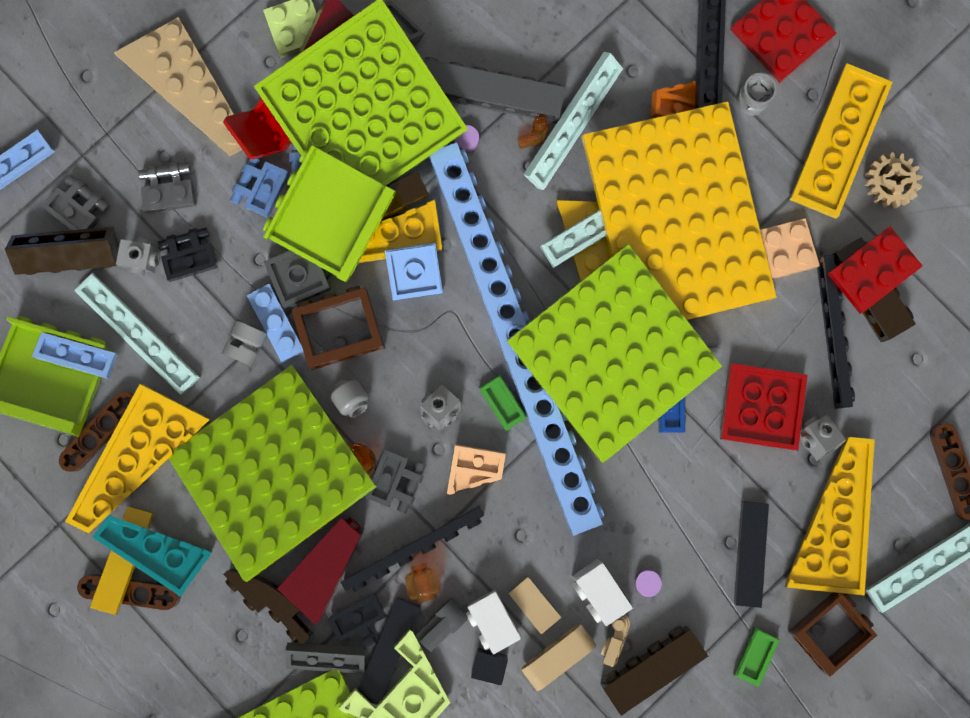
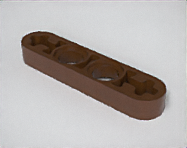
M123 391L116 394L81 431L80 436L76 437L59 456V465L63 470L68 472L80 471L110 440L121 419L116 412L112 411V408L119 410L123 405L122 398H130L128 402L130 403L134 395L133 393ZM122 408L118 413L123 416L126 408ZM106 415H111L114 418V425L106 430L102 426V419ZM88 434H93L97 440L96 445L89 449L85 446L84 439ZM80 451L87 453L86 456L85 454H79L75 458L76 465H68L70 462L69 455L75 456Z
M948 423L937 424L930 431V439L956 515L960 519L970 521V513L964 512L967 504L970 505V497L959 499V496L970 494V467L956 428ZM942 430L948 431L949 436H946L945 439L939 438ZM953 445L954 448L943 450L942 446ZM950 452L955 453L958 457V462L954 467L949 466L946 462V457ZM958 477H962L966 481V488L961 492L954 485Z
M90 574L82 577L77 585L79 595L93 600L96 590L90 592V588L86 587V583L92 581L93 585L98 586L102 575ZM130 579L122 604L169 610L179 604L181 596L160 583ZM142 586L148 590V598L145 601L137 599L136 590L138 587ZM168 591L169 596L173 597V600L168 602V604H166L165 599H154L155 594L163 595Z

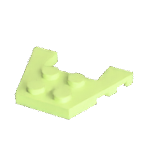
M409 629L394 645V649L413 666L376 706L355 688L339 705V709L344 713H350L359 718H437L450 704V701L413 631Z

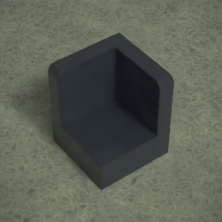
M477 648L471 678L502 685L508 655L501 653L493 655L489 650Z

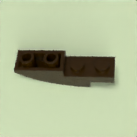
M234 568L227 570L223 574L227 578L225 582L234 592L239 591L244 597V604L251 611L256 610L259 613L268 607L270 609L268 613L271 618L277 623L282 622L287 628V635L294 642L299 641L303 644L314 634L296 615L300 610L277 590L279 586L259 575H256L248 582L243 581L237 569Z

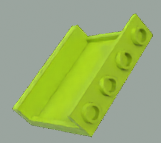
M312 145L310 149L306 148L303 151L299 160L302 164L298 172L294 171L287 182V185L290 187L286 195L281 194L277 200L275 208L278 210L273 218L269 217L263 228L266 233L263 237L276 242L329 271L340 280L348 282L392 202L396 191Z
M7 316L6 320L12 325L0 352V414L79 437L102 377L36 359L32 356L41 332L112 351L105 345L106 342L101 339L91 337L90 340L81 338V334L71 330H66V333L57 331V327L47 323H42L39 326L33 324V320L23 316H18L17 319Z

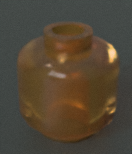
M426 563L412 566V572L404 577L409 598L416 600L417 604L437 599L436 594L441 592L437 569L433 567L427 568Z

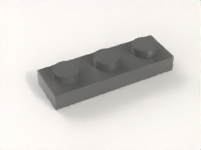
M287 642L285 649L286 669L338 670L343 673L365 674L366 648Z

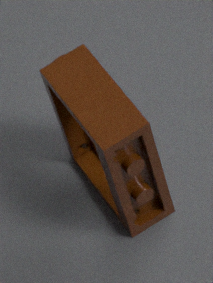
M350 287L346 289L344 294L336 296V293L327 294L321 297V301L312 303L311 300L298 303L297 308L291 309L308 368L311 370L385 349L370 297L365 287ZM361 299L372 338L314 356L303 316Z

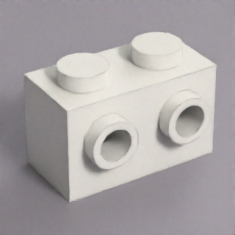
M496 589L468 604L469 611L466 615L473 627L476 625L479 627L482 635L478 637L485 650L490 649L494 655L521 639Z

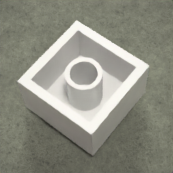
M594 560L572 575L575 582L571 585L582 601L587 598L590 604L586 607L597 623L602 621L605 626H608L633 609L600 560Z

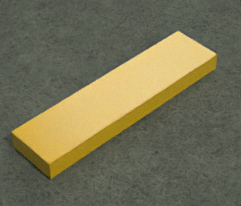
M127 506L122 520L149 530L154 514ZM110 551L90 608L118 615L135 566L113 551Z

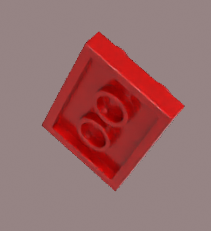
M889 226L830 271L828 275L859 314H861L923 267V265L893 228Z

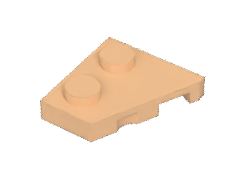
M455 444L447 494H454L460 490L471 489L487 482L491 483L501 480L506 452Z

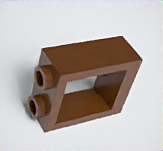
M833 592L788 631L821 672L829 677L878 636L872 629L874 624L864 614L860 615L854 608L857 606L856 603L846 593L843 595ZM838 605L859 632L827 658L806 631L834 606Z

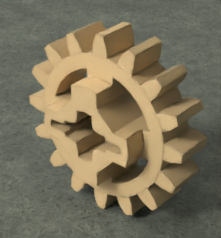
M893 152L887 155V157L882 155L877 159V162L874 161L870 165L872 170L865 173V176L870 178V180L866 181L864 185L871 186V190L867 194H875V203L882 200L884 208L891 203L893 209H895L900 204L903 206L910 203V200L918 196L915 191L920 190L922 186L917 182L923 176L916 175V171L920 167L911 166L912 158L905 161L904 154H900L895 158ZM885 167L883 175L879 176L881 169ZM908 185L906 192L902 195L904 186Z

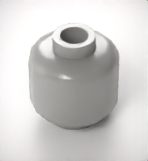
M340 380L334 385V390L331 394V400L342 416L355 418L367 409L369 397L361 384L356 380Z

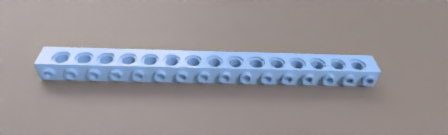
M457 143L443 147L429 157L570 532L573 536L603 525L601 518L605 517L600 503H594L591 494L595 493L590 478L585 479L582 470L586 469L581 454L576 456L573 446L577 443L572 430L567 431L564 421H567L566 417L542 387L535 391L528 387L527 380L533 377V375L526 366H522L518 362V356L506 342L511 331L520 330L530 322L527 312H522L518 304L522 302L520 293L517 288L513 289L510 283V279H513L509 265H504L501 256L504 255L500 242L494 241L492 233L495 232V228L491 218L486 219L483 210L486 209V205L482 195L477 196L474 187L478 186L473 171L468 173L465 164L469 163L465 150H460ZM451 169H458L461 172L460 176L456 178L448 176L447 173ZM465 191L470 197L466 201H460L456 198V195L459 192ZM474 214L479 220L475 224H468L465 221L466 216ZM478 237H483L488 243L485 247L478 248L474 245V240ZM492 260L496 263L497 267L493 271H486L482 265L485 261ZM496 283L504 285L506 290L503 294L496 295L491 291V287ZM503 307H511L515 314L512 318L506 319L501 316L500 310ZM539 401H547L550 404V412L543 415L537 411L536 405ZM550 424H554L559 428V436L556 439H551L546 435V427ZM559 448H563L568 452L569 457L565 463H559L555 459V452ZM569 472L575 473L578 478V482L574 487H568L564 483V477ZM577 497H584L587 501L586 508L580 512L576 511L573 506L574 500Z

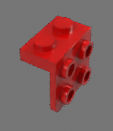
M262 98L253 110L226 116L223 120L226 128L250 159H257L285 151L292 143Z

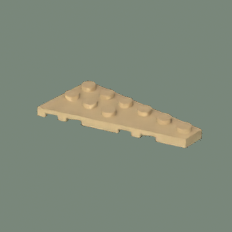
M179 17L114 52L122 62L182 113L192 124L199 128L226 154L232 156L242 150L223 123L226 116L234 115Z

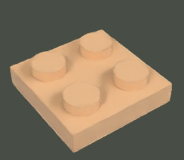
M806 218L760 230L772 279L820 266Z

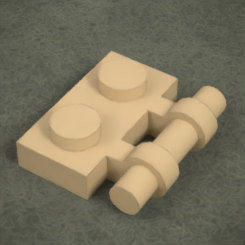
M626 615L612 622V627L615 630L612 638L606 639L601 655L605 656L603 663L614 667L619 661L631 621Z

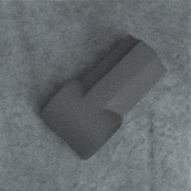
M450 598L435 613V617L418 631L416 637L431 652L450 633L456 632L468 620V617L457 603Z

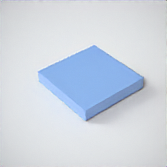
M435 242L385 249L393 300L443 293Z

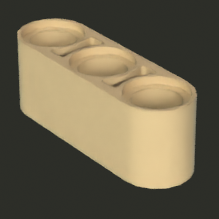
M579 623L529 660L521 668V671L534 689L540 691L589 654L597 644L583 625Z

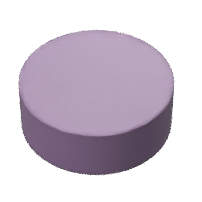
M466 125L468 131L454 139V141L458 144L460 150L464 149L465 152H470L479 144V133L474 127Z
M643 570L637 574L635 588L641 595L652 597L661 589V578L654 571Z

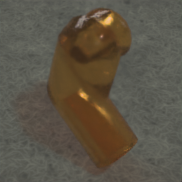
M544 117L534 119V125L530 134L517 137L520 149L543 142L548 132V124Z

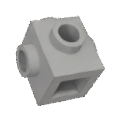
M136 237L135 241L121 239L116 264L129 269V273L145 276V272L154 273L155 267L160 262L159 248L151 245V240Z
M441 385L433 393H428L422 399L420 405L421 418L429 427L435 426L441 431L445 426L449 427L454 423L457 414L461 411V402Z
M828 415L817 419V417L811 418L804 423L805 429L800 433L802 445L810 451L816 461L837 450L846 441L837 424Z

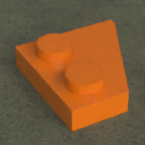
M696 80L692 83L684 85L682 83L672 88L666 87L652 93L650 117L657 118L695 109Z

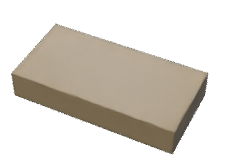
M528 576L508 592L541 634L561 618Z

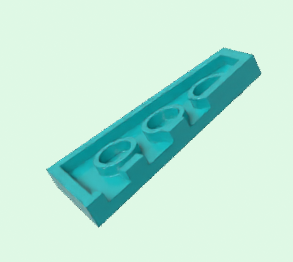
M110 515L107 516L92 536L93 539L179 596L184 593L212 553L211 551Z

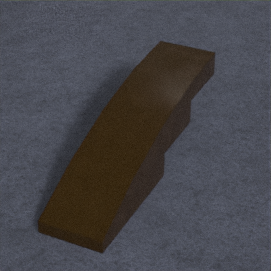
M418 171L387 186L396 191V194L380 223L384 219L406 210V206L429 196Z

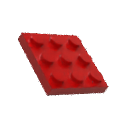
M762 0L730 29L779 83L837 34L807 0Z
M734 363L729 364L720 440L798 451L808 375Z

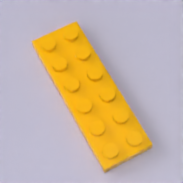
M848 63L845 64L789 200L834 219L839 217L892 86V81Z

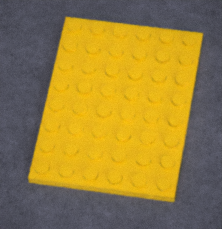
M728 101L587 133L581 136L611 257L625 245L629 244L686 320L777 298Z

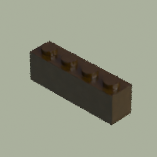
M113 227L12 235L5 247V252L15 275H33L42 272L58 273L65 270L82 271L100 267L107 269L117 265L116 261L119 244Z
M862 237L833 253L834 261L838 265L867 244V242ZM894 288L863 312V315L881 343L896 337L916 325L913 320V313L900 300V293L897 288Z
M687 626L674 628L668 633L669 638L663 642L658 640L647 647L648 652L641 657L638 655L633 656L625 662L626 667L618 672L613 670L604 676V682L601 683V686L620 716L709 657L690 628Z

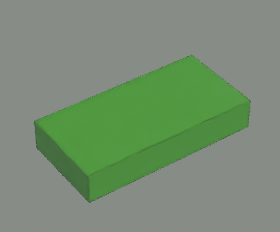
M501 375L479 388L505 431L528 418Z
M754 627L733 674L759 687L780 639Z

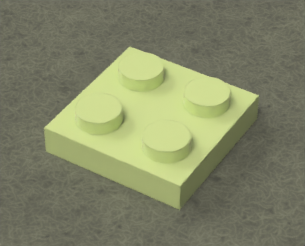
M290 0L263 10L280 58L299 52L317 14L312 0Z

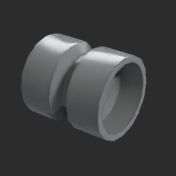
M765 73L751 75L738 92L736 98L740 111L750 116L761 114L776 96L777 85L774 79Z
M236 321L231 331L233 338L232 340H227L222 354L252 367L258 355L256 348L262 346L267 334Z

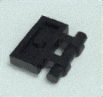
M207 227L201 229L192 228L188 230V233L178 236L172 234L166 236V239L158 241L161 251L170 250V254L161 256L167 281H176L218 268L212 244L210 242L201 244V239L210 237ZM191 242V248L179 250L180 245Z

